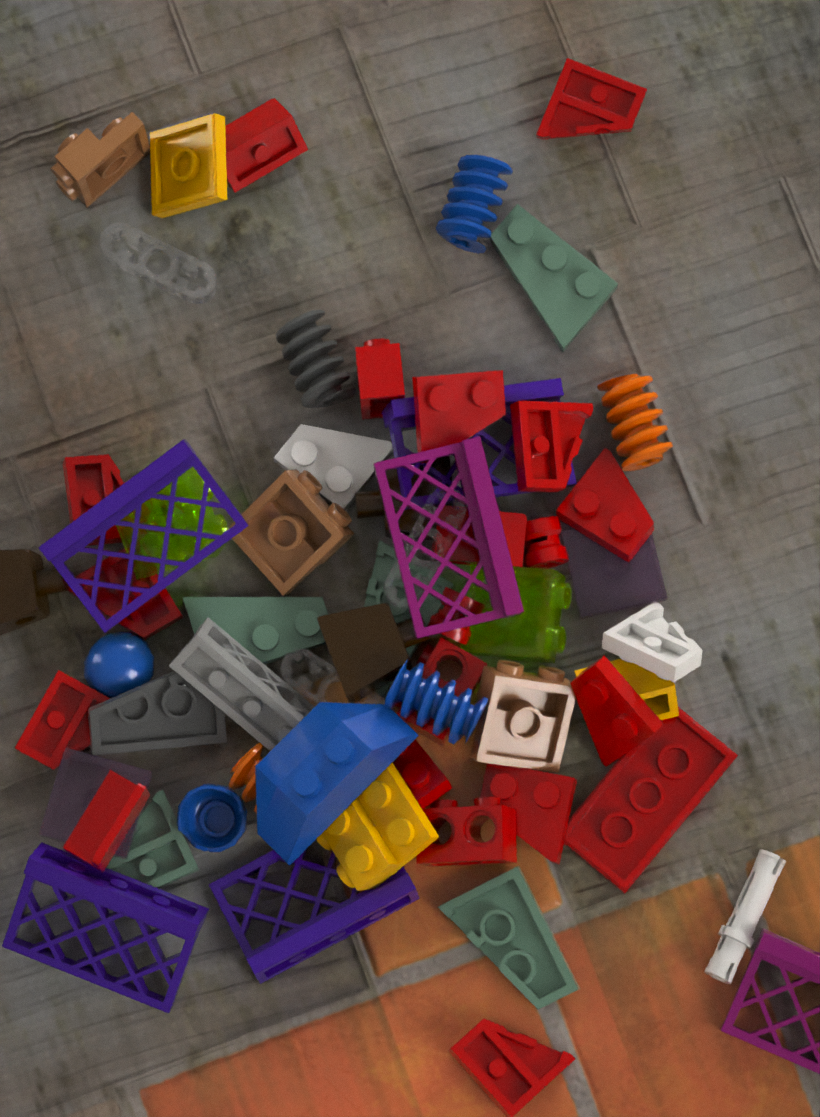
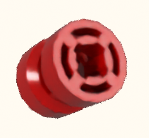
M550 516L527 521L525 535L526 554L523 557L527 571L545 570L569 561L567 548L561 544L559 538L562 531L559 517Z
M445 587L442 595L455 602L460 594L448 587ZM464 596L459 604L475 615L481 614L485 607L484 604L468 596ZM441 602L444 606L443 609H439L438 613L431 615L426 627L442 623L451 607ZM455 611L450 621L465 618L466 616ZM470 626L440 634L463 645H467L472 632Z

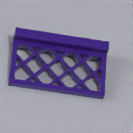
M561 378L504 385L506 415L501 419L512 426L510 405L518 400L560 402V398L564 395ZM414 397L390 400L382 410L385 428L389 427L394 458L414 454L404 446L402 431L416 429ZM484 429L474 434L472 438L480 436L484 443L499 453L488 468L495 497L531 493L518 491L517 482L505 484L492 474L503 456L516 465L515 453L509 450L513 444V434L505 445H502L483 431ZM417 463L414 466L423 470L427 463ZM453 463L445 476L432 466L427 474L450 487L452 484L450 477L457 469L456 463ZM571 463L572 472L566 488L577 484L573 463ZM400 467L397 468L401 495L406 498L412 489L411 478L414 474ZM457 485L454 491L464 496L462 488ZM436 488L432 495L414 497L413 495L410 501L421 508L436 506L440 504L446 493L439 494L441 490ZM450 496L446 504L458 503L459 501Z
M183 439L38 548L46 559L52 562L105 633L249 525L198 458L186 439ZM191 467H194L204 481L202 500L176 496L178 477ZM172 482L170 495L157 494ZM209 488L219 502L207 501ZM150 498L168 500L169 507L166 527L140 523L142 504ZM175 502L201 505L197 531L171 528ZM206 506L225 509L236 524L222 535L203 532ZM136 509L134 522L122 520ZM114 525L133 527L130 553L104 550L106 531ZM139 528L165 532L161 558L135 554ZM170 533L196 537L194 555L187 561L167 559ZM100 536L98 549L85 547ZM202 538L215 539L200 550ZM77 552L97 554L94 580L76 578L64 562ZM103 555L129 559L125 585L99 581ZM134 560L160 563L158 582L150 588L131 586ZM166 564L179 566L164 577ZM81 584L93 586L91 597ZM98 587L124 590L122 609L108 620L96 605ZM130 591L142 593L128 604Z
M306 849L291 864L294 865L287 888L264 882L270 865L278 861L285 862L274 850L208 885L254 975L261 984L419 900L416 887L404 866L376 889L364 890L359 893L354 887L350 898L342 903L324 899L331 876L339 878L337 870L334 869L337 857L333 851L328 865L325 867L304 861ZM301 867L324 874L317 897L294 890ZM259 872L257 879H253V878H250V877H249V876H251V875H253V874ZM238 882L254 886L247 909L230 905L222 891ZM261 889L284 895L277 918L254 912ZM291 897L315 904L310 920L301 925L284 921ZM321 906H324V907H327V908H331V909H329V910H327V911H325V912L319 914V913H320ZM234 913L244 916L241 927ZM251 919L275 925L270 941L252 950L246 938ZM282 927L290 929L286 933L279 936Z
M41 842L28 858L23 873L26 875L2 947L170 1013L209 908L108 868L102 873L74 855ZM37 880L52 886L59 901L40 908L32 892L35 881ZM82 899L94 903L100 918L82 925L72 903ZM28 905L31 912L24 915L26 907ZM63 908L73 929L54 935L44 915ZM123 916L135 919L143 934L124 941L114 920ZM33 919L37 922L45 940L36 944L17 938L20 925ZM105 925L115 945L96 952L86 931ZM170 933L185 939L182 951L166 958L156 937ZM77 936L87 956L77 961L67 958L59 942ZM147 941L157 962L138 969L128 948ZM119 952L129 973L115 977L107 974L100 960ZM177 963L173 973L170 965ZM161 969L169 985L166 996L150 991L142 976Z

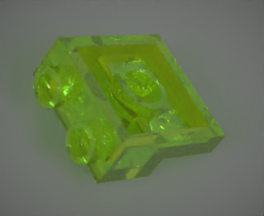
M191 467L178 477L176 496L202 500L204 481L194 467ZM172 482L157 494L170 495ZM210 488L208 490L207 501L213 498V492L210 490ZM150 498L143 503L140 523L166 527L169 501ZM175 502L171 528L197 531L201 505ZM206 506L203 532L222 535L228 530L224 516L222 514L214 515L212 507ZM136 509L122 520L134 522ZM116 525L126 553H130L133 527ZM139 528L135 554L161 558L165 532ZM170 533L167 559L187 561L194 555L196 537ZM202 538L200 550L215 539ZM226 543L202 561L219 556ZM134 560L133 571L137 580L159 574L160 563ZM166 564L165 572L176 569L179 566Z
M471 565L470 575L477 565ZM513 567L524 612L520 615L470 626L471 637L467 645L461 644L460 648L472 655L507 657L513 661L555 664L556 653H562L566 646V631L563 626H560L562 609H568L572 598L571 586L569 583H565L566 576L554 569ZM481 568L476 578L485 583ZM472 583L468 589L467 596L485 605L482 613L492 611L488 593Z

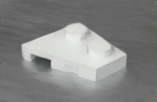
M300 424L275 455L274 462L285 470L297 469L300 473L304 470L310 472L323 487L318 494L329 504L337 503L346 511L355 500V492H361L375 475L373 464L387 460L393 452L392 443L386 440Z
M657 602L651 603L603 633L602 649L619 656L623 661L634 663L655 673L661 679L676 682L701 666L703 650L693 639L688 638L684 634V629L677 622L669 624L663 618L664 608Z

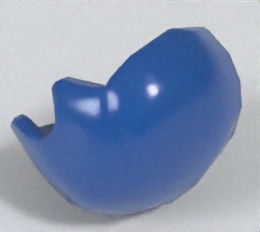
M116 632L101 637L91 646L84 661V677L88 685L110 699L149 682L154 675V656L147 642L140 636L133 635L132 632Z
M207 783L190 790L180 802L177 813V827L193 847L202 851L222 852L236 845L247 830V808L234 790L224 785Z

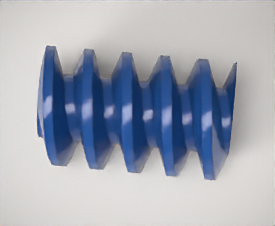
M466 155L461 157L457 164L460 172L455 173L452 182L455 187L448 191L447 199L449 203L445 204L442 208L441 213L444 219L439 220L436 230L443 239L452 245L468 252L480 254L484 253L487 248L476 241L477 237L490 238L492 232L483 226L482 223L495 222L497 220V215L487 208L488 206H501L503 202L500 197L493 194V190L505 191L508 187V184L498 176L499 174L511 175L513 170L507 163L492 157Z
M407 659L387 693L384 707L392 709L401 701L400 716L406 719L417 710L416 724L423 727L431 719H434L433 734L438 736L449 727L448 742L454 745L463 736L466 737L467 742L486 708L488 698L483 697L475 705L470 704L471 689L467 688L457 697L454 695L455 680L451 679L441 688L438 686L440 672L435 671L427 679L422 678L424 664L419 662L409 671L406 669Z

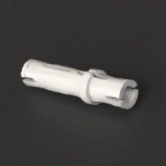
M759 850L754 866L739 895L731 917H729L726 926L721 925L718 935L721 937L704 973L723 983H732L746 948L751 949L754 943V939L751 937L771 896L774 885L786 864V860L767 850Z

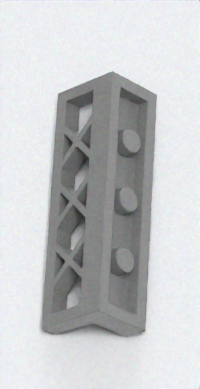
M209 617L200 625L193 638L169 665V667L269 751L314 708L311 703Z

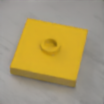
M213 113L150 132L151 203L153 216L165 218L227 200L225 116Z

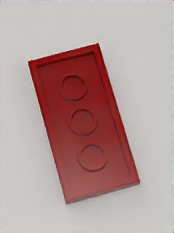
M679 707V716L661 720L664 724L655 734L618 759L568 822L564 845L623 894L629 890L738 756Z

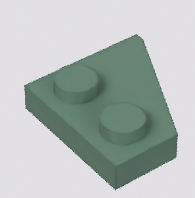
M163 790L154 795L152 802L139 818L134 821L106 867L158 889L199 871L185 836L178 830L176 816Z

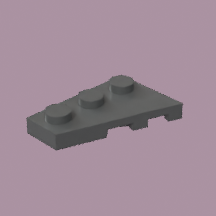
M175 671L88 708L90 747L93 756L227 743L225 713Z

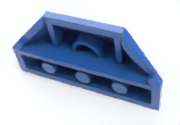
M319 702L255 766L257 834L289 866L419 736L391 708H385V704Z

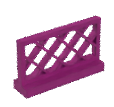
M480 436L463 440L460 443L373 464L416 639L501 618L504 619L520 615L524 612ZM454 455L458 474L450 487L427 474L435 459ZM428 461L423 471L412 465ZM403 467L418 476L406 498L389 488L385 471ZM422 480L446 493L434 514L429 513L410 501ZM459 481L464 496L454 491ZM450 496L467 507L469 517L461 531L437 518ZM392 498L402 503L397 513H395ZM406 506L429 520L417 542L401 533L398 520ZM434 523L456 536L455 541L444 558L421 545ZM470 524L472 527L474 539L465 535V532L467 531ZM461 540L478 551L480 561L471 575L449 562L450 557ZM403 541L413 547L408 557H406ZM417 550L440 563L428 585L412 577L410 573L409 563ZM444 567L468 580L455 602L432 589ZM481 568L485 583L476 578ZM472 583L488 593L492 611L475 615L459 605ZM414 585L424 591L418 601ZM428 594L451 607L442 623L428 627L423 626L420 607ZM455 611L466 616L465 618L450 621Z
M762 928L755 944V950L720 1030L820 1074V1054L817 1049L820 1047V1040L814 1041L805 1019L819 1013L820 1005L802 1012L793 989L809 981L820 985V953ZM761 959L778 966L786 984L760 994L754 976ZM786 970L802 978L790 982ZM752 984L756 996L745 999ZM789 990L798 1014L772 1023L763 1000ZM759 1002L768 1026L748 1032L734 1025L741 1008ZM801 1020L810 1044L795 1050H789L781 1046L775 1030ZM771 1032L775 1043L760 1037V1035ZM813 1050L817 1061L801 1054Z

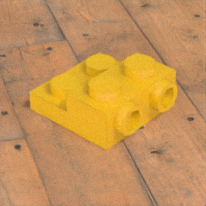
M392 762L316 840L326 850H332L339 860L340 864L336 870L342 882L348 887H355L357 891L379 887L438 839L439 835Z

